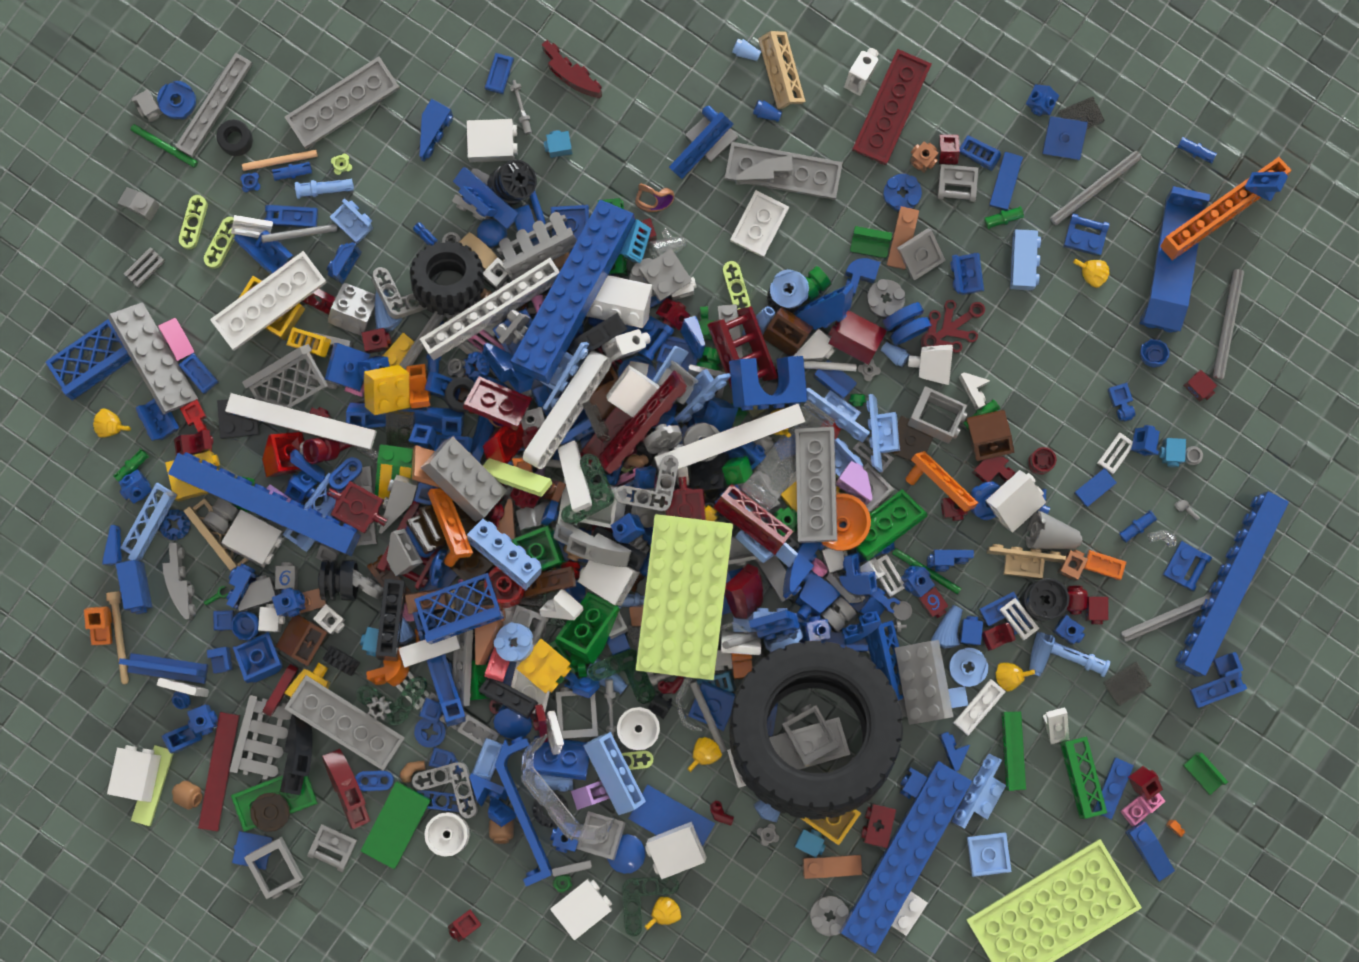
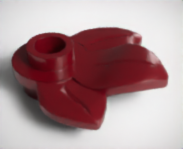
M497 503L485 516L487 520L497 527V530L499 520L504 516L502 504Z

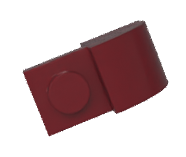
M202 430L196 434L176 437L174 439L176 456L178 453L184 455L185 452L191 455L206 451L212 452L213 437L210 435V430Z
M1002 456L984 459L972 472L983 483L990 482L996 475L1006 483L1016 474L1011 468L1004 467L1009 460Z

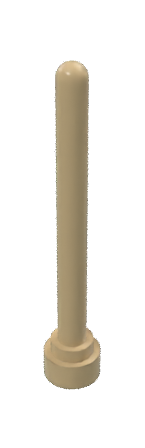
M121 591L106 593V599L112 607L118 662L120 658L126 659L119 607L122 599ZM119 664L121 683L127 684L129 682L127 665Z

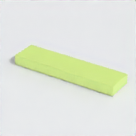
M491 458L483 465L498 482L540 497L552 485L550 478Z
M154 745V754L161 755L152 800L151 802L137 800L131 819L133 822L147 826L152 825L174 754L170 753L167 748Z

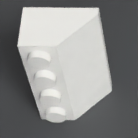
M608 275L586 316L606 320L618 313L625 325L643 328L649 320L652 284Z

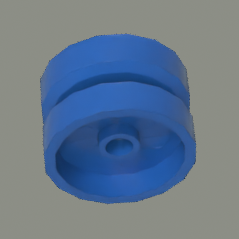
M920 302L908 305L883 320L882 323L887 331L896 330L890 337L895 346L921 335L932 327L928 317L919 318L924 312Z

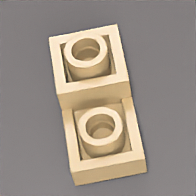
M470 232L459 241L462 243V246L467 245L478 254L482 262L483 271L497 258V255L486 244Z

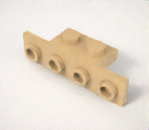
M993 544L992 547H988L986 550L987 554L1005 556L1003 575L1043 579L1045 561L1063 563L1066 560V556H1062L1060 552L1052 551L1046 554L1038 549L1023 551L1021 547L1006 549L1003 548V545Z

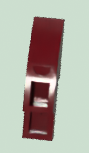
M546 40L542 44L543 51L551 59L548 62L549 69L555 76L580 93L595 98L602 97L601 85L597 80L593 81L589 77L590 73L584 66L581 67L576 63L571 67L572 63L567 57L563 58L559 54L560 50L555 43L551 44Z
M339 748L322 755L321 757L333 789L338 794L350 829H355L370 822L364 806L366 804L341 749Z

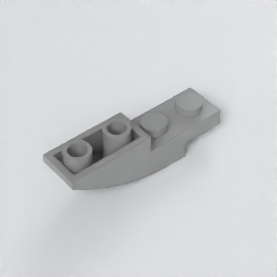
M562 520L557 523L553 538L566 544V551L581 558L605 565L626 567L628 565L631 550L599 533L593 537Z
M169 543L170 563H162L165 583L169 595L180 614L186 620H193V616L196 615L195 604H192V596L195 595V589L190 581H183V578L186 577L185 567L182 566V559L185 556L184 548L181 547V544Z

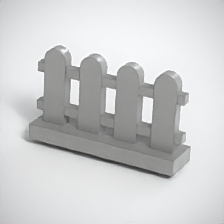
M554 212L550 215L551 222L544 225L542 221H536L533 224V231L527 233L526 230L521 229L516 233L517 239L510 242L508 238H503L499 242L500 248L497 250L506 259L503 262V266L512 281L549 258L554 260L573 249L577 239L572 229H567L564 223L567 221L565 215L561 216L559 212ZM554 228L556 235L550 237L548 230ZM537 236L540 243L533 246L530 239ZM520 245L523 252L516 255L514 248Z
M250 695L230 772L238 773V769L244 770V775H248V772L263 775L262 779L267 780L268 776L275 777L278 774V767L271 763L273 757L279 758L283 755V748L276 744L278 738L284 739L287 737L288 729L281 727L283 719H291L292 713L284 709L286 703H282V706H278L272 715L278 718L277 725L262 722L263 715H266L262 711L268 699L263 698L261 702L257 701L258 696ZM254 712L259 713L257 721L252 720ZM249 731L254 732L252 739H247ZM258 734L272 736V744L257 741ZM244 750L249 751L247 759L242 758ZM253 753L267 755V763L252 760Z

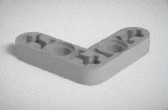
M379 267L373 271L372 282L390 317L400 319L427 309V307L423 308L420 304L417 307L410 306L409 301L416 300L414 294L401 297L387 269ZM378 274H380L381 277L384 276L383 281L381 278H377ZM386 289L392 290L394 295L387 297L383 291ZM394 306H396L397 309L400 308V311L397 312V310H393Z
M667 455L662 459L655 492L630 486H620L615 491L616 501L625 505L655 511H666L672 501L679 466L677 458L673 455ZM669 459H672V463L675 464V467L672 466L670 469V473H674L673 477L668 474L662 475V471H667V465H664V462H668ZM663 478L670 479L671 487L668 489L662 488L660 481ZM625 489L627 494L632 495V491H636L634 503L630 502V497H625L624 500H621L618 492H622ZM640 493H645L648 496L646 504H640L637 501V496ZM651 495H655V500H660L661 497H664L668 504L660 508L658 503L653 502V506H649L652 500Z
M452 763L417 773L413 777L412 784L418 790H426L452 782L461 816L472 818L478 812L476 797L469 778V769L465 763ZM458 765L459 768L464 769V772L461 773L462 779L466 778L467 781L456 782V780H460L459 774L454 773ZM439 770L445 773V779L442 782L437 781L435 778ZM429 773H431L433 785H431V781L425 782L423 787L417 783L420 780V776L422 778H429ZM463 784L469 788L466 796H462L459 793V787ZM471 797L472 800H468V805L473 806V810L471 811L470 815L468 812H464V808H466L467 805L466 801L461 802V799H467Z

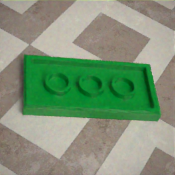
M902 489L870 513L871 527L868 536L855 549L866 561H869L925 519L927 513Z
M283 775L231 795L243 831L246 832L256 828L251 819L250 810L256 798L264 793L282 795L290 806V814L318 804L309 777L304 776L301 795L280 792Z
M396 782L361 852L395 870L431 799Z

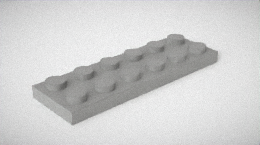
M378 56L286 115L285 119L304 148L307 149L399 90L400 87Z
M731 142L724 180L735 182L738 174L757 163L772 158L792 156V175L774 176V181L771 184L750 185L836 200L843 162Z
M143 302L109 314V321L163 415L179 409L196 399L198 400Z
M834 427L795 429L798 543L838 541Z
M307 675L304 676L284 707L290 713L383 771L405 738L380 721L374 720L372 716Z

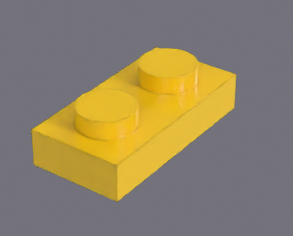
M402 333L383 355L388 357L389 366L399 365L414 343L405 333Z

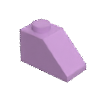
M851 461L837 479L836 486L847 494L859 498L867 505L873 498L868 474L860 464Z
M601 781L571 791L577 810L610 799Z

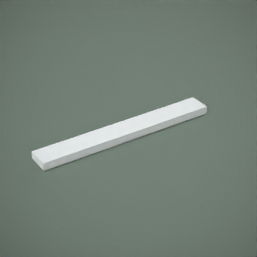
M233 393L230 394L225 410L227 413L372 450L377 431Z
M799 404L661 454L654 457L659 470L662 459L667 455H673L677 458L679 462L678 469L798 425L805 422ZM672 459L664 462V465H667V471H662V475L669 473L672 466L675 467Z

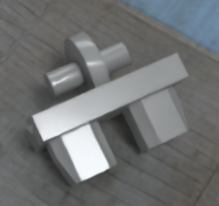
M511 310L507 314V318L512 322L510 326L507 327L504 323H501L495 329V332L500 337L498 341L502 344L510 345L512 341L517 344L522 340L528 330L526 324L531 319L528 315Z

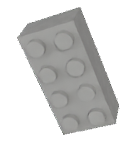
M453 436L445 440L421 466V469L475 522L485 518L507 492Z
M939 640L896 647L895 652L909 725L953 717Z

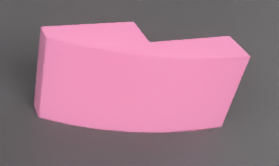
M176 318L158 325L165 342L168 343L177 361L194 353L188 338Z
M1159 793L1150 800H1146L1139 795L1120 812L1133 827L1148 814L1153 813L1165 800Z

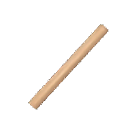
M317 150L244 163L242 168L243 171L315 158L318 157Z

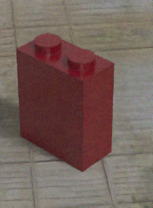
M848 310L847 316L840 322L836 321L828 335L831 336L828 344L869 365L887 330Z

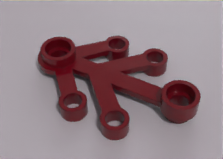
M947 300L944 304L946 311L942 329L936 333L937 322L941 314L937 310L931 311L929 320L932 327L928 329V333L922 336L921 346L952 345L953 347L954 344H957L960 349H953L952 352L959 353L962 350V344L959 341L952 343L941 339L945 336H951L974 343L978 338L977 332L957 330V328L973 317H982L985 313V306L981 302H974L967 313L951 323L956 303L954 300ZM948 303H952V304H953V308H952V309H949V308L947 307V304H948ZM978 308L980 310V313L975 314L973 312V309ZM936 313L938 318L933 319L931 314ZM969 334H974L975 339H969ZM931 339L933 345H928L926 341Z

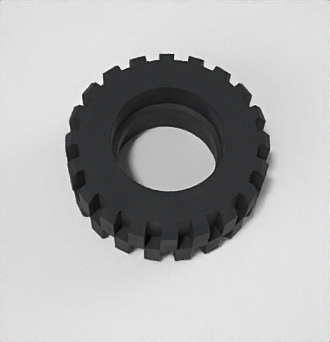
M445 240V243H440L438 241L432 246L429 244L424 247V251L420 250L416 254L417 258L413 259L412 266L410 267V280L414 297L423 308L427 307L428 311L432 313L436 311L439 315H444V313L455 315V312L459 311V313L465 311V308H470L474 305V301L477 302L480 299L481 293L484 290L482 262L478 254L472 251L469 246H462L460 242L451 243V241ZM445 270L457 271L464 276L459 282L447 286L438 285L431 281L434 275Z

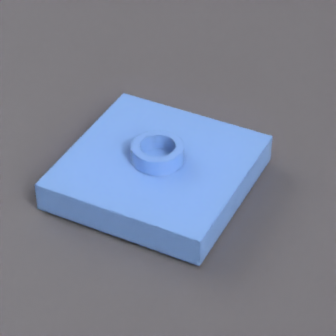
M1006 832L967 837L972 877L1012 872Z

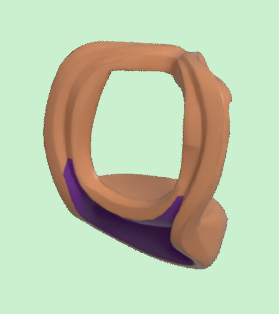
M641 183L638 185L639 191L635 203L637 207L646 212L661 211L672 204L674 193L669 188H664L657 192L653 188ZM643 191L651 193L656 198L655 205L650 206L639 200Z

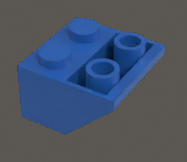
M713 397L703 404L704 407L691 415L692 419L687 424L689 428L696 423L704 422L713 425L719 432H723L732 428L738 408H734L732 404L725 400Z

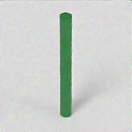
M135 124L131 126L130 130L193 168L197 166L198 161L139 126Z
M895 548L892 552L894 556L910 566L925 567L929 571L931 579L957 595L960 592L961 588L927 568V566L901 550Z

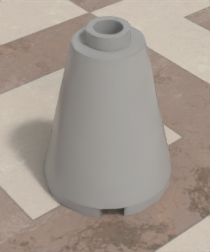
M1035 512L1029 521L1027 530L1030 531L1029 537L1026 536L1028 548L1076 549L1082 543L1080 531L1044 512Z

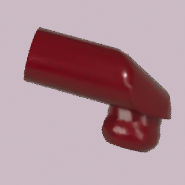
M677 676L673 682L660 681L657 688L663 694H675L686 680L682 676Z
M713 801L710 805V811L714 820L731 826L734 816L724 813L720 801Z

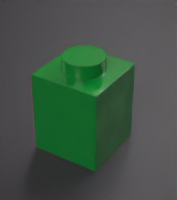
M748 456L730 458L722 467L727 485L745 483L753 474Z

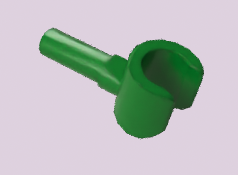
M226 586L219 587L218 593L204 601V604L207 606L219 598L226 599L228 593L226 595L220 594L221 590L225 589Z

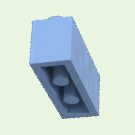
M1015 229L1012 234L1010 289L1033 291L1036 285L1039 284V274H1036V268L1040 265V255H1037V248H1040L1041 237H1038V231Z

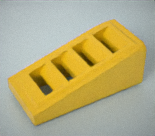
M292 327L287 346L297 349L303 346L305 337L308 336L305 345L309 344L311 347L313 338L315 339L312 351L309 353L326 357L331 343L330 339ZM298 333H299V334H301V335H300L298 344H295L296 339H297V336H298Z

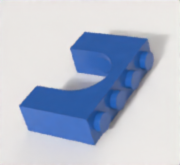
M803 356L777 359L778 387L773 395L767 394L759 384L756 358L729 361L734 408L741 407L742 411L753 410V406H757L758 410L769 409V405H773V409L785 408V404H789L790 407L796 404L800 406V403L808 402Z

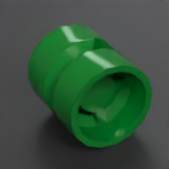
M818 266L810 270L808 277H805L809 285L807 299L811 302L819 296V291H825L832 285L828 276Z
M705 347L702 358L699 359L700 362H697L696 366L720 371L718 364H721L717 349Z

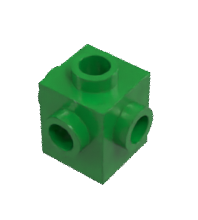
M787 507L783 510L780 508L773 514L774 517L793 530V533L798 530L797 512L794 509L791 510ZM776 529L777 533L784 537L786 535L780 529Z

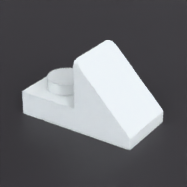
M965 372L962 373L959 379L975 410L983 408L986 405L984 403L986 398L982 391H978V389L987 385L990 381Z
M561 589L554 599L548 600L542 606L540 615L541 617L575 620L584 609L570 594Z
M1061 708L1046 712L1043 715L1050 744L1070 740L1066 709Z

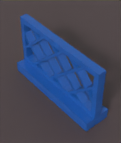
M108 319L47 360L46 364L60 384L63 393L69 399L74 400L132 359ZM109 326L111 329L110 337H102V331ZM89 339H96L94 348L85 347ZM100 340L108 341L106 350L98 349ZM113 342H119L122 345V348L116 352L111 351ZM74 349L80 350L78 359L69 358L71 351ZM84 350L92 352L90 361L82 360ZM97 352L105 353L103 361L95 362ZM58 360H64L62 370L55 369L52 364ZM68 361L77 362L74 372L66 371ZM81 363L89 364L88 371L85 373H79ZM65 374L73 375L72 382L65 385L63 382Z
M489 573L414 599L424 628V636L429 644H434L504 619ZM486 579L488 586L484 593L475 589L478 581ZM464 586L470 589L466 599L457 596L459 589ZM473 591L483 595L478 605L469 601ZM444 593L452 595L447 606L438 602ZM455 597L464 601L459 612L450 608ZM485 597L492 599L493 608L486 610L481 607ZM425 600L434 602L429 613L422 609L420 602ZM467 603L477 607L471 616L462 614ZM437 604L446 608L441 618L432 614ZM449 610L458 614L455 621L451 623L444 620ZM431 616L440 620L435 629L429 630L427 623Z
M134 653L130 654V660L119 659V664L128 665L127 672L203 684L206 683L209 666L208 664Z

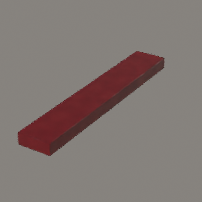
M223 712L219 714L199 829L219 831L240 715Z

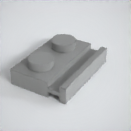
M671 361V366L666 368L657 384L661 386L674 370L678 372L687 387L685 393L680 398L677 397L676 400L684 404L692 393L694 384L699 381L677 362Z

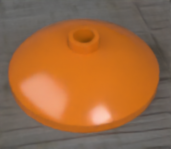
M836 494L838 541L821 543L832 550L847 551L859 546L866 539L871 527V517L866 505L859 498L850 494ZM842 522L847 524L845 528L840 527Z

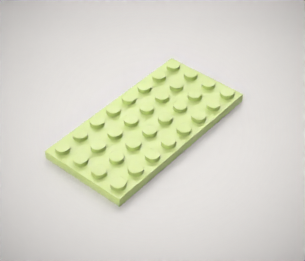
M655 514L636 663L637 671L714 680L733 524Z
M1098 839L972 915L966 921L991 962H1054L1142 907L1101 839Z

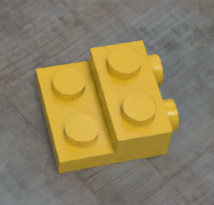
M540 639L533 647L528 658L523 660L516 669L546 694L548 691L552 693L558 686L556 681L560 676L564 678L571 670L569 667L571 663L543 639Z

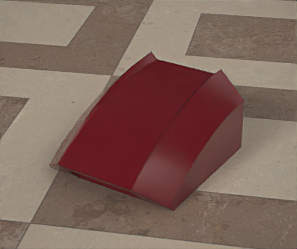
M750 564L743 567L725 586L724 595L735 618L747 619L763 603L761 574L758 567Z

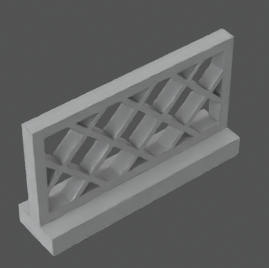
M309 344L297 348L242 382L245 388H250L256 400L270 402L287 408L295 406L328 386L309 353L312 351ZM304 359L309 364L308 371L301 369V363ZM287 369L295 370L294 380L286 377ZM300 372L307 375L306 384L298 381ZM274 377L281 379L279 388L272 386ZM311 377L317 378L320 386L317 388L311 386ZM285 381L293 383L291 392L284 390ZM297 385L305 387L303 396L295 394ZM257 387H266V395H260ZM271 390L279 392L277 401L269 398ZM283 394L290 396L288 405L281 402Z

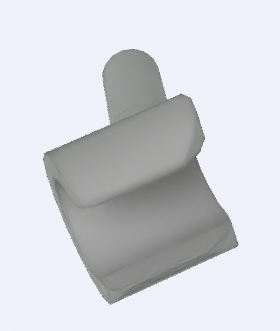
M1179 500L1174 504L1180 513L1186 510L1195 520H1199L1200 517L1190 508L1186 500Z

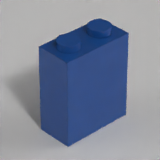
M137 560L117 563L116 569L124 610L136 614L147 613V609L153 607L145 564Z

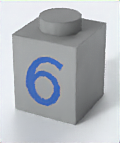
M283 562L281 566H276V590L282 591L286 588L298 590V567L293 566V563Z

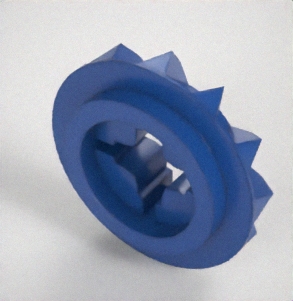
M481 352L468 354V358L464 359L466 362L465 366H463L466 370L464 375L476 382L479 376L486 379L490 370L487 357ZM473 364H476V367L479 371H474L475 367L473 366Z
M178 509L169 510L159 530L164 537L170 540H179L188 533L190 520L183 511ZM169 519L173 521L178 520L177 525L180 530L176 528L170 529Z
M422 718L415 726V738L424 747H435L441 744L445 738L446 728L440 720L436 723ZM433 724V731H436L438 735H431L428 740V733L422 731V729H429Z

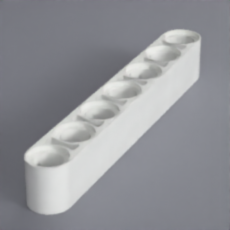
M596 351L589 353L523 454L525 462L538 469H543L547 465L610 369L612 361L609 357Z

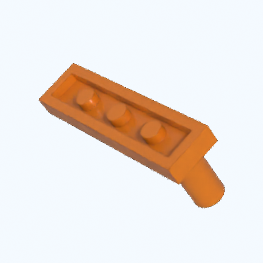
M925 451L913 456L911 460L915 463V466L905 478L909 484L915 485L921 475L925 473L965 512L977 506L978 502Z
M441 488L430 489L428 496L450 549V552L444 558V563L446 566L452 567L459 558L470 557L473 551L453 500Z

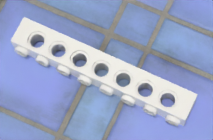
M551 258L545 260L421 337L422 344L434 361L500 320L511 310H516L533 297L551 288L559 274V270Z

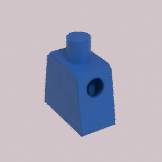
M813 571L810 578L804 582L795 601L801 607L796 614L802 620H806L810 614L813 616L821 615L841 595L835 587Z

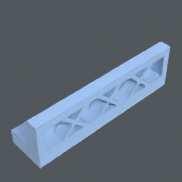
M330 473L326 475L325 479L304 505L305 510H308L310 507L322 513L323 518L326 515L333 518L330 514L336 504L334 498L327 496V492H330L327 491ZM340 480L335 481L337 484L342 483ZM323 496V503L320 506H315L316 499ZM288 528L282 534L306 552L315 542V540L299 534L296 539L290 536L293 530Z
M156 483L121 546L122 550L130 554L128 557L130 560H142L177 496L176 493L159 483ZM158 490L164 492L159 502H157L156 498ZM154 506L155 510L149 519L147 510L149 507ZM145 522L146 526L140 535L138 526L140 523ZM132 539H137L133 549L128 547Z

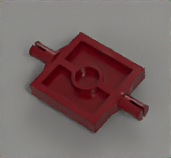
M678 477L679 489L673 491L671 505L665 511L666 515L706 520L704 490L687 488L686 477Z
M349 481L345 490L341 493L332 488L329 489L330 492H327V496L336 500L335 507L330 514L364 534L374 521L383 527L386 525L384 522L387 523L388 519L378 515L384 500L351 481Z

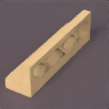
M770 31L758 38L777 109H783L790 104H803L806 102L787 33ZM777 37H781L783 45L778 42ZM782 55H784V56L787 58V62H788V63H786V62L783 60V56H782ZM787 73L792 76V80L788 77ZM792 90L796 92L797 98H794Z
M205 498L193 508L189 506L184 510V513L230 571L234 568L236 569L241 563L246 564L249 561L244 558L237 564L233 559L234 552L231 551V554H229L226 550L227 548L223 547L221 543L222 536H225L227 533L212 532L203 522L204 517H200L196 512L203 505L209 509V512H213L212 506Z

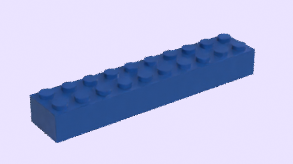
M599 200L512 357L511 363L514 370L543 383H550L619 256L635 222L634 213Z
M187 452L184 455L177 454L168 472L169 475L346 555L352 556L361 537L354 527L345 523L343 526H340V521L327 515L323 518L322 513L310 507L308 510H305L304 505L292 499L289 503L287 502L288 498L274 491L271 495L269 494L270 490L261 485L255 484L253 487L251 486L253 482L238 476L235 479V474L223 468H220L218 471L217 466L205 460H202L200 463L199 458Z
M1269 491L1253 498L1250 504L1252 509L1249 514L1247 513L1242 520L1244 525L1241 531L1238 530L1234 537L1236 542L1233 548L1230 547L1226 553L1225 558H1227L1225 565L1222 564L1217 572L1219 577L1210 586L1209 592L1211 596L1209 600L1205 599L1200 608L1202 609L1200 617L1197 616L1192 624L1194 627L1192 633H1189L1185 638L1184 644L1186 646L1176 657V667L1196 677L1206 676L1289 501Z
M939 761L935 762L927 775L926 782L918 796L914 798L889 842L888 848L884 851L839 931L843 936L874 954L879 949L972 783L970 779Z

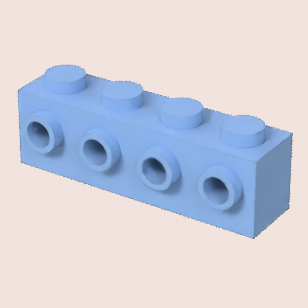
M482 519L467 534L471 546L523 589L526 590L541 575L542 567L540 562L536 558H530L521 546L513 544L510 537L505 533L501 534L492 522Z
M611 732L596 737L584 745L618 815L633 811L646 802Z

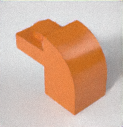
M426 365L406 366V371L409 372L411 409L430 406L431 393L425 390L428 378Z
M109 607L86 608L84 610L85 629H90L91 645L112 644L111 623L113 620Z
M399 652L398 661L383 660L384 667L366 672L367 679L375 685H383L387 682L395 687L405 680L409 672V666L404 667Z
M731 653L734 680L745 678L748 672L752 671V655Z

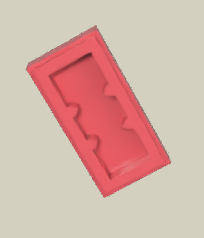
M495 646L484 677L503 682L510 662L499 656Z

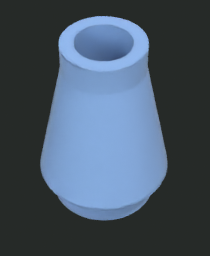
M737 39L732 53L736 54L735 56L757 61L761 51L744 39Z
M886 342L881 348V352L896 366L903 367L909 359L910 354L907 353V350L892 345L889 342Z

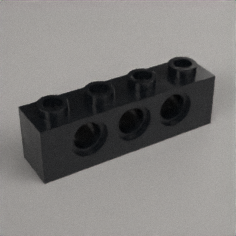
M385 579L376 648L378 660L398 661L406 583L404 580Z

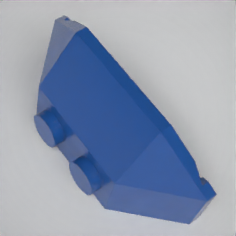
M851 282L799 307L793 314L815 330L821 327L827 328L833 321L840 322L847 316L846 313L851 308L854 285Z

